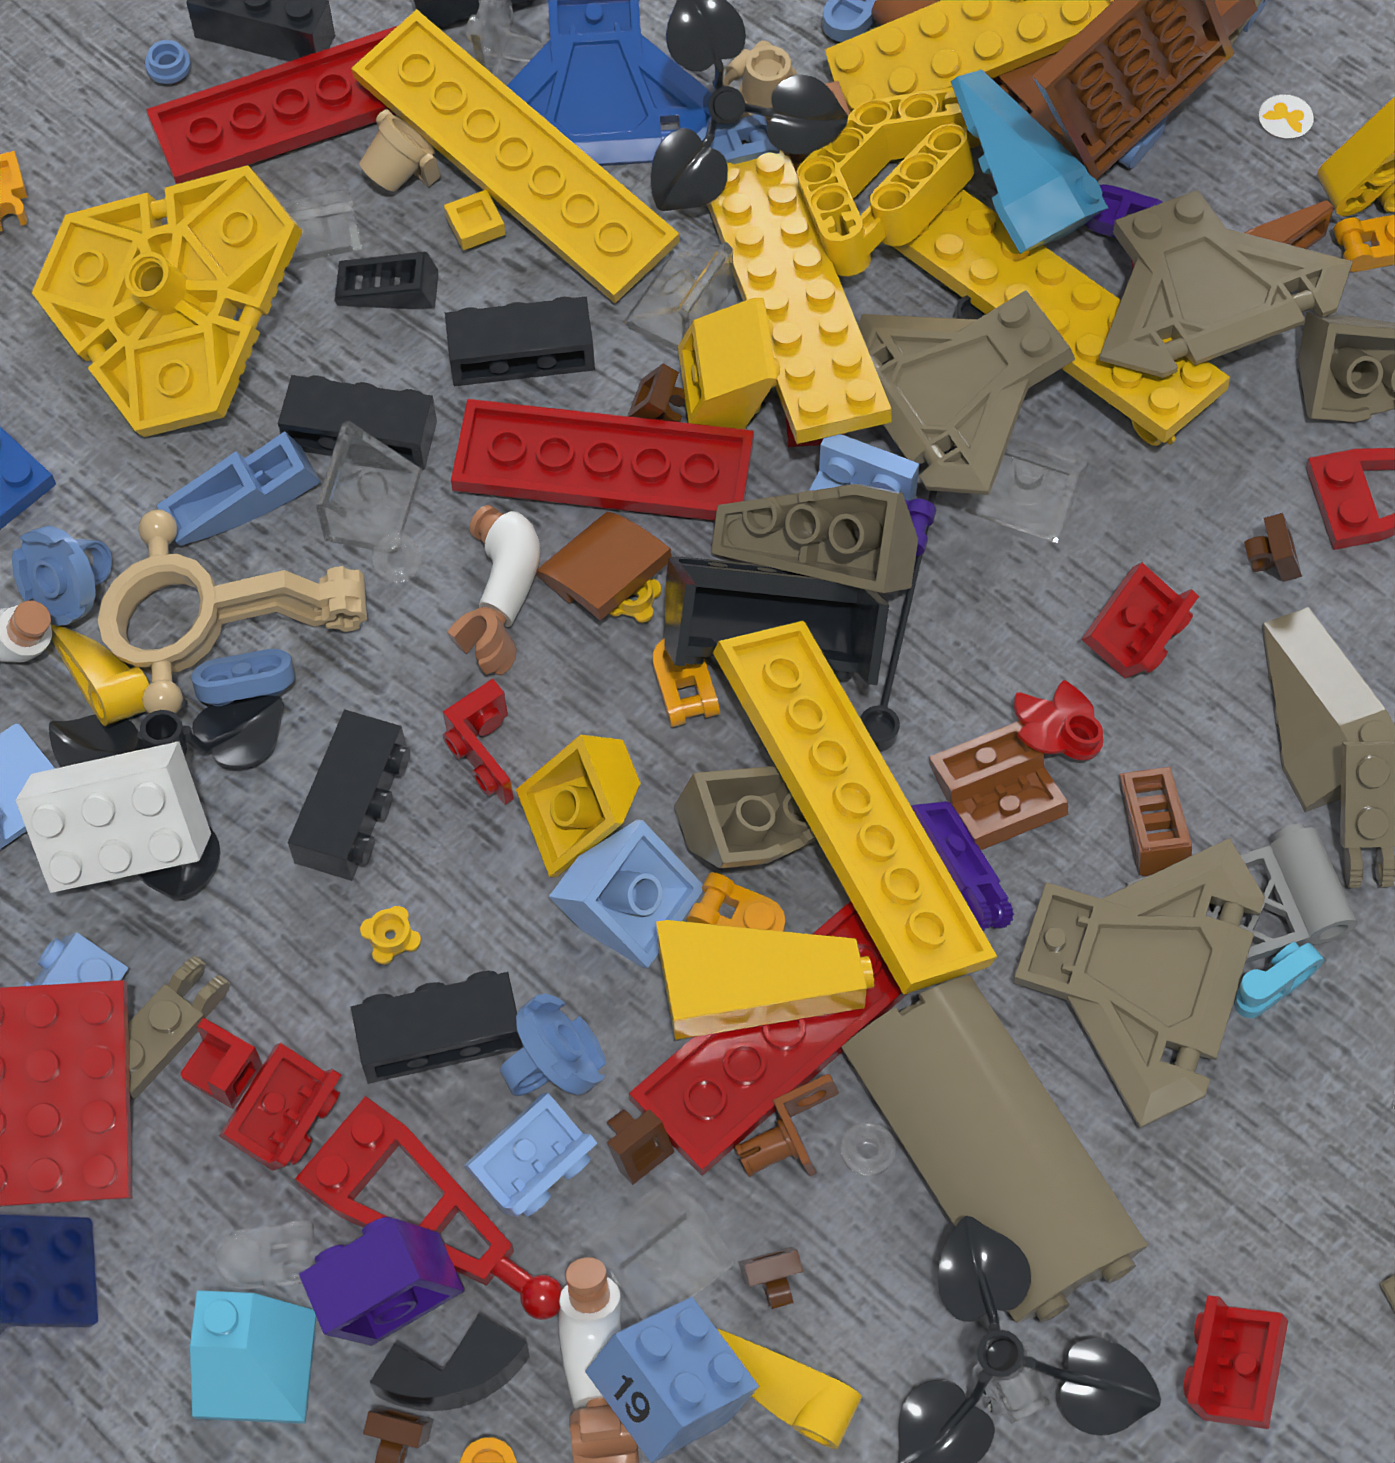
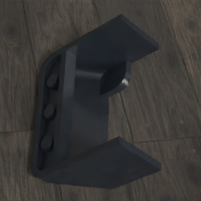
M670 557L668 559L665 598V649L675 665L703 664L704 657L714 656L713 651L721 640L804 621L837 679H851L853 672L858 673L868 685H878L889 604L877 592L758 564L692 557Z

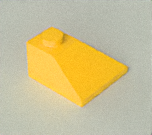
M580 734L516 789L549 877L557 878L574 863L578 856L596 846L623 824L641 784L624 740Z

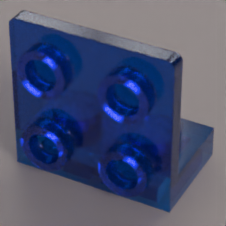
M0 1215V1334L9 1326L92 1327L98 1322L92 1220L84 1217Z

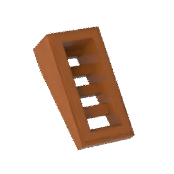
M1325 200L1254 227L1244 233L1308 249L1326 236L1333 205Z
M1171 767L1120 773V784L1140 875L1149 876L1192 856V843ZM1163 790L1164 793L1139 798L1136 793ZM1167 809L1164 812L1141 814V812ZM1170 828H1171V831L1157 832V833H1150V834H1147V833H1146V831H1155V830H1162V829H1170Z

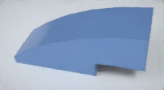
M284 431L246 458L237 451L157 504L159 510L162 509L170 513L175 518L178 530L174 540L181 546L228 531L263 516L297 498L321 483L301 445Z

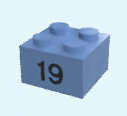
M693 1297L615 1333L585 1371L650 1463L666 1457L729 1423L760 1387Z

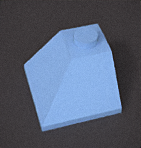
M636 820L578 856L549 895V898L582 931L637 965L649 968L659 954L656 921H682L703 892V884L643 820Z

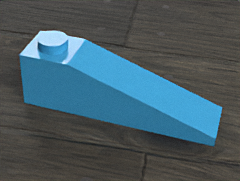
M983 70L957 76L951 81L967 129L973 136L980 139L984 155L978 161L982 172L986 174L991 173L998 191V194L992 197L996 212L1020 254L1069 235L1108 208L1102 198V190L1099 183L1089 175L1085 166Z

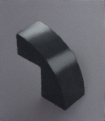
M478 1314L443 1371L438 1370L394 1343L370 1380V1385L375 1396L403 1408L420 1411L451 1410L478 1402L502 1388L521 1370L529 1359L530 1354L527 1342Z

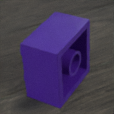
M392 1217L380 1218L369 1223L361 1231L363 1236L346 1246L336 1245L320 1252L314 1258L316 1264L299 1273L323 1334L370 1346L465 1292L440 1234Z

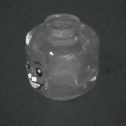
M1027 1339L1021 1341L1026 1349L1027 1356L1047 1363L1035 1341ZM979 1362L976 1363L972 1371L975 1382H977L978 1375L983 1370ZM1024 1368L1019 1376L1011 1380L1003 1381L992 1378L982 1396L992 1415L996 1417L1008 1416L1010 1422L1013 1423L1049 1406L1051 1402L1048 1395L1054 1391L1056 1382L1054 1377Z

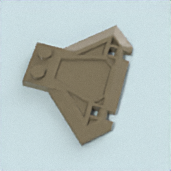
M1198 190L1119 218L1114 222L1113 234L1135 263L1099 360L1163 378L1178 371L1174 361L1176 359L1186 356L1194 365H1198L1305 324L1302 312L1313 309L1321 317L1337 312L1353 261L1227 229ZM1296 290L1299 291V293H1297V294H1294V295H1291V294H1290V293L1293 292V291H1296ZM1170 337H1172L1173 339L1166 343L1162 341Z
M1026 290L977 320L862 314L858 323L859 330L892 409V422L883 424V426L906 459L919 464L928 463L929 467L919 475V478L927 490L990 495L1028 388L1075 360L1070 346ZM892 358L891 361H889V362H887L886 364L882 365L884 362H886V361H888L889 359ZM955 447V449L952 450V451H950L949 453H947V454L944 453L945 451L949 450L950 448Z
M1230 838L1102 899L1046 882L1014 977V984L1069 1001L1139 1128H1143L1205 1098L1210 1078L1195 1073L1200 1057L1217 1059L1254 936L1253 932L1239 926L1243 913L1260 916L1265 896ZM1210 903L1223 907L1219 920L1206 916ZM1165 1047L1179 1051L1175 1065L1161 1061Z

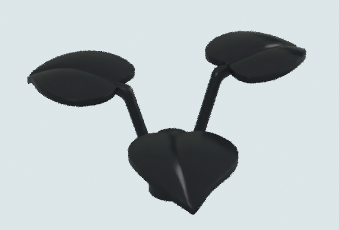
M676 0L667 23L666 43L674 61L683 68L694 72L707 70L714 64L715 78L712 82L713 87L706 92L703 100L704 110L710 117L707 120V131L704 140L702 141L691 129L680 128L668 134L661 141L655 152L651 167L650 186L655 206L660 211L701 207L715 200L725 188L728 179L726 159L721 152L709 147L714 140L718 123H734L741 118L744 112L771 117L767 127L769 142L777 149L786 153L806 154L819 150L831 143L843 131L848 122L847 113L830 88L821 80L809 75L797 74L782 80L772 92V108L745 103L744 97L739 90L723 84L724 65L722 59H731L738 56L743 51L746 40L743 20L737 10L727 0Z
M263 695L235 700L223 706L211 705L197 715L193 721L192 730L190 726L183 727L180 717L169 710H157L148 714L142 720L139 732L128 719L104 726L96 715H91L71 721H51L49 723V737L54 756L60 767L179 741L184 757L187 753V742L199 753H206L211 750L214 761L220 766L231 769H244L261 763L272 752L278 738L283 703L282 698L279 696ZM209 826L211 835L200 861L137 874L138 877L150 888L171 899H182L197 893L209 883L218 868L221 852L217 835Z
M965 1216L956 1225L943 1249L938 1269V1289L946 1309L957 1320L972 1322L987 1314L990 1332L981 1339L977 1349L978 1361L983 1370L978 1375L975 1387L968 1398L956 1383L942 1379L926 1381L910 1392L901 1408L898 1422V1463H978L981 1461L993 1443L995 1426L992 1418L982 1409L975 1407V1405L981 1399L992 1378L1003 1381L1011 1380L1019 1376L1024 1368L1066 1381L1059 1395L1061 1410L1075 1428L1090 1435H1112L1130 1427L1142 1417L1159 1408L1161 1404L1160 1392L1146 1366L1128 1349L1111 1340L1089 1338L1074 1344L1068 1355L1069 1371L1027 1356L1026 1349L1019 1338L1009 1331L1001 1330L997 1311L1013 1310L1026 1298L1031 1285L1029 1262L1020 1247L1010 1238L987 1227L971 1216Z

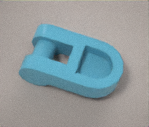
M1296 942L1290 943L1272 959L1273 967L1265 972L1257 969L1251 970L1244 975L1234 999L1236 1011L1246 1018H1256L1262 1015L1307 981L1322 966L1325 958L1311 943H1306L1301 947Z

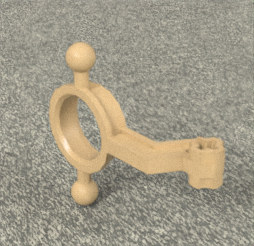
M162 509L151 510L143 515L138 526L141 540L148 545L149 558L132 564L114 579L102 598L98 625L102 641L119 660L152 674V683L144 690L142 697L145 711L150 714L157 710H169L177 714L182 707L183 696L180 688L172 682V674L194 666L208 654L220 635L222 624L277 612L313 627L326 624L327 629L334 628L343 632L360 629V623L367 620L364 574L359 569L350 570L344 566L327 569V575L320 578L319 584L286 570H281L215 586L214 579L196 560L179 554H169L168 545L176 538L178 530L175 518ZM186 584L198 589L201 600L198 617L190 630L178 641L160 649L142 650L129 645L126 634L128 621L137 606L151 593L169 585Z

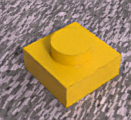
M486 190L444 205L445 217L463 251L506 235L505 224Z

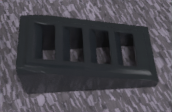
M427 251L339 261L334 301L338 306L397 309L435 308L439 275L438 268ZM357 275L363 276L361 289H355ZM376 276L381 277L380 287H375ZM395 277H400L399 285H394Z

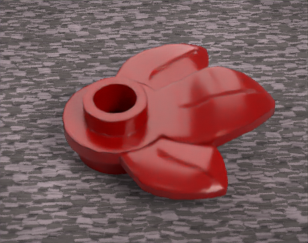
M1063 680L1056 689L1052 701L1021 692L1016 693L1014 697L1015 714L1021 724L1025 725L1019 730L1017 736L1027 746L1046 754L1064 753L1077 760H1090L1099 754L1103 746V728L1094 717V707L1089 699L1074 685Z

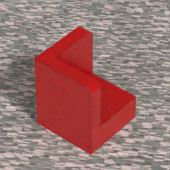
M202 1018L197 1025V1029L203 1041L186 1063L180 1075L186 1083L234 1109L263 1064L254 1046L209 1020Z

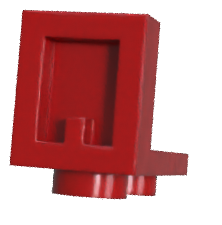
M492 678L443 711L446 732L442 736L456 758L461 759L465 756L475 768L472 770V774L483 792L488 796L495 793L502 803L506 805L514 800L511 780L477 738L478 735L485 736L495 731L501 725L504 718L508 716L505 693Z

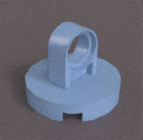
M51 525L24 533L19 538L23 540L21 548L13 550L12 554L13 576L24 601L33 599L43 604L50 613V624L55 626L67 625L84 618L93 607L96 595L95 586L106 580L111 571L112 555L109 548L103 542L97 540H74L64 530ZM87 549H89L93 555L92 569L89 560L84 553V551H86Z
M546 993L534 996L520 1008L516 1016L517 1031L524 1047L506 1060L500 1068V1072L512 1095L520 1096L531 1093L549 1081L566 1092L581 1095L588 1093L604 1080L605 1075L599 1074V1069L606 1065V1059L598 1039L580 1016L571 1021L559 1009L565 1005V1002L555 996Z

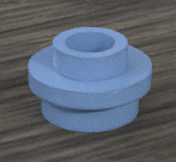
M162 40L153 44L148 50L145 67L151 79L158 83L170 84L180 81L189 73L191 61L188 52L179 43L172 40Z

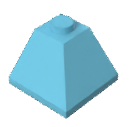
M197 1290L190 1341L192 1417L194 1419L306 1424L317 1323L314 1310L255 1293Z

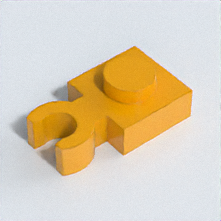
M15 151L0 154V231H3L1 219L6 214L17 215L21 226L27 224V214L20 199L27 198L28 196Z

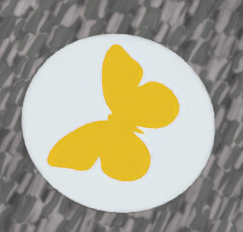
M1292 95L1273 96L1267 99L1259 110V120L1263 128L1279 138L1292 139L1304 135L1310 130L1314 120L1313 112L1309 105L1302 99Z

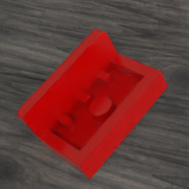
M1141 562L1131 568L1081 640L1124 678L1142 671L1150 673L1166 657L1168 651L1164 647L1171 636L1179 634L1191 621L1193 613L1190 612V609L1199 598V595L1192 589L1178 595Z
M281 1042L276 1044L219 1134V1137L272 1171L285 1167L288 1162L295 1165L310 1145L312 1137L306 1133L316 1116L323 1119L335 1104L340 1092L334 1087L341 1074L334 1069L323 1071Z
M1207 1296L1204 1312H1200L1195 1321L1194 1338L1197 1350L1194 1366L1190 1365L1187 1368L1184 1377V1395L1187 1402L1204 1421L1269 1429L1288 1326V1319L1283 1313L1228 1307L1220 1296Z

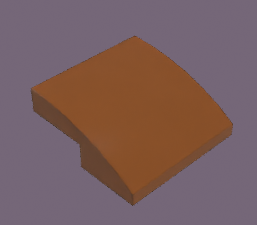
M607 511L541 565L536 571V576L569 604L576 600L596 618L602 620L668 564V559L672 557L671 548L634 522Z
M1020 721L929 756L930 766L947 802L952 804L980 850L1068 815V801L1045 769L1044 753L1030 748L1017 736L1019 730L1024 726Z

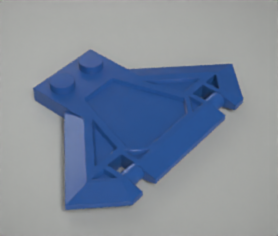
M548 0L550 40L507 85L508 88L600 166L652 163L661 141L668 134L677 130H661L660 123L679 122V129L688 128L697 134L702 128L707 127V120L710 118L703 107L704 96L708 89L641 34L639 0Z

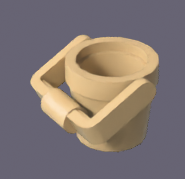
M763 40L758 42L751 50L743 49L726 66L727 74L723 77V84L731 86L730 83L733 80H739L744 75L740 83V92L744 97L745 103L771 108V95L774 88L787 77L797 75V72L792 67L789 54L785 50ZM744 112L741 117H746L755 114Z
M383 110L376 119L379 131L359 162L361 169L373 181L391 192H396L413 174L425 186L429 187L441 177L437 160L433 156L435 151L432 145L408 123L394 116L389 110Z

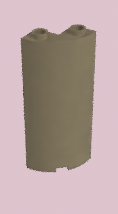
M970 975L964 976L920 993V1000L916 1004L910 1005L900 1012L896 1007L891 1009L853 1036L842 1046V1049L954 1226L956 1227L965 1216H971L987 1227L1010 1238L1023 1251L1031 1269V1285L1024 1301L1017 1308L1008 1312L1015 1323L1037 1316L1043 1323L1067 1309L1070 1304L1066 1297L1082 1284L1105 1278L1107 1283L1110 1284L1127 1275L1136 1267L1132 1258L1149 1245Z

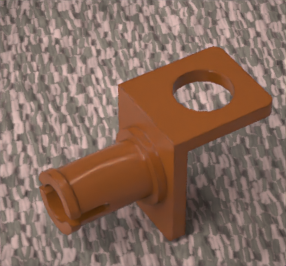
M830 1074L817 1078L774 1099L773 1102L781 1119L777 1120L779 1126L746 1142L735 1145L749 1177L792 1155L795 1160L800 1158L809 1176L817 1173L791 1117L839 1094Z

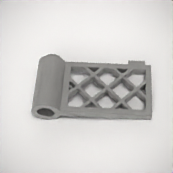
M1301 823L1289 825L1274 835L1275 841L1271 845L1240 855L1247 868L1262 864L1269 879L1264 892L1265 900L1260 916L1253 915L1248 927L1241 924L1239 926L1253 932L1252 941L1258 943L1250 946L1245 964L1277 954L1292 942H1296L1298 946L1306 943L1323 944L1336 940L1351 932L1358 925L1317 829L1312 827L1305 828ZM1143 877V878H1140V879H1137V880L1128 882V883H1127V886H1129V885H1131V884H1133V883H1136V882H1138V881H1140V880H1142V879H1144V878H1146V877ZM1273 890L1278 902L1269 899ZM1216 905L1213 912L1207 910L1206 916L1219 920L1223 907ZM1267 909L1285 917L1292 933L1273 939L1254 929L1263 910Z

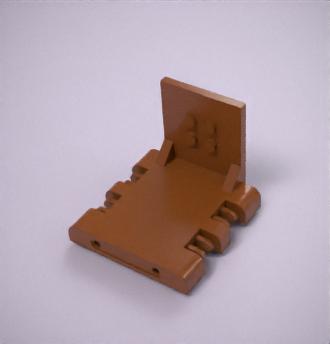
M876 0L871 13L877 25L882 26L941 0ZM1114 0L1060 51L992 78V80L1085 166L1089 175L1097 180L1235 54L1229 36L1258 9L1255 0Z

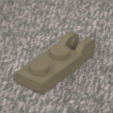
M1395 741L1342 742L1340 844L1344 847V881L1347 888H1360L1363 879L1361 848L1376 847L1375 875L1379 887H1393Z
M192 956L184 962L183 966L179 967L173 974L168 986L164 984L128 1022L130 1097L133 1100L147 1088L198 1032L197 1025L202 1018L206 1019L229 991L230 982L221 975H216L197 993L192 1005L183 998L194 986L195 982L202 977L203 972H205L206 963L197 956Z

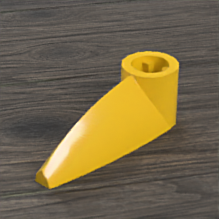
M50 624L53 644L102 725L108 726L146 712L142 697L149 683L139 667L130 669L113 652L95 640L63 626Z
M717 1328L718 1332L760 1386L752 1395L758 1403L806 1438L831 1449L839 1448L862 1398L858 1391L822 1372Z

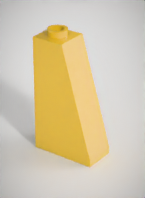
M673 920L656 921L657 944L675 1040L865 1008L867 989L874 988L869 956L860 957L857 941L853 938Z

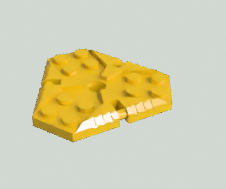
M248 165L165 187L164 199L156 200L147 192L65 214L33 288V296L75 352L84 360H91L93 362L88 369L132 428L143 437L225 417L240 382L238 379L246 368V360L250 358L253 351L251 348L259 337L260 332L256 327L261 316L268 315L272 306V298H275L278 292V284L283 280L284 270L288 267L303 230L256 172ZM163 218H167L166 225H162ZM237 309H242L239 320H233Z

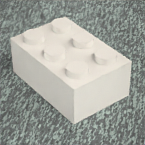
M179 741L33 773L16 798L17 806L50 893L200 861L211 835Z

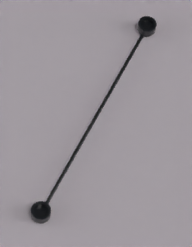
M967 295L959 300L955 318L977 320L986 314L970 303L971 298ZM930 490L928 501L932 504H935L937 491ZM929 527L926 528V535L928 534ZM923 555L916 556L912 585L906 592L881 704L869 707L860 717L879 751L892 747L899 733V718L892 709L888 708V703Z

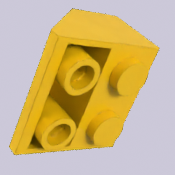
M753 297L692 321L678 345L688 423L745 429L754 414L760 411L762 402L770 389L777 385L776 380L780 374V365L778 359L773 356L771 343L773 322L770 318H767L764 298Z

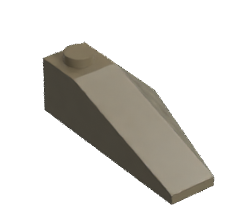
M1307 312L1298 357L1307 416L1314 419L1358 422L1370 419L1371 415L1394 410L1395 322L1334 314L1321 317L1318 313Z
M850 484L717 505L711 554L879 593H888L911 588L918 537L903 493L863 484Z
M1309 607L1267 621L1262 626L1269 680L1273 685L1276 706L1274 709L1276 726L1279 727L1282 748L1280 752L1282 770L1304 812L1341 799L1342 742L1395 741V725L1386 708Z
M776 766L693 773L674 805L688 850L718 868L767 864L817 840Z

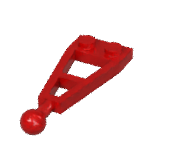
M1359 448L1308 458L1306 470L1333 550L1378 542L1395 536V513L1379 518L1363 472L1395 470V448Z
M366 1096L295 1178L300 1188L337 1216L364 1228L369 1223L387 1216L354 1201V1199L399 1146L443 1194L441 1199L418 1226L441 1234L459 1212L489 1245V1249L478 1260L444 1244L456 1272L486 1286L494 1276L520 1294L522 1308L534 1319L547 1320L559 1313V1300L563 1290L561 1284L555 1278L548 1275L533 1277L509 1258L514 1253V1249L507 1238L408 1127Z

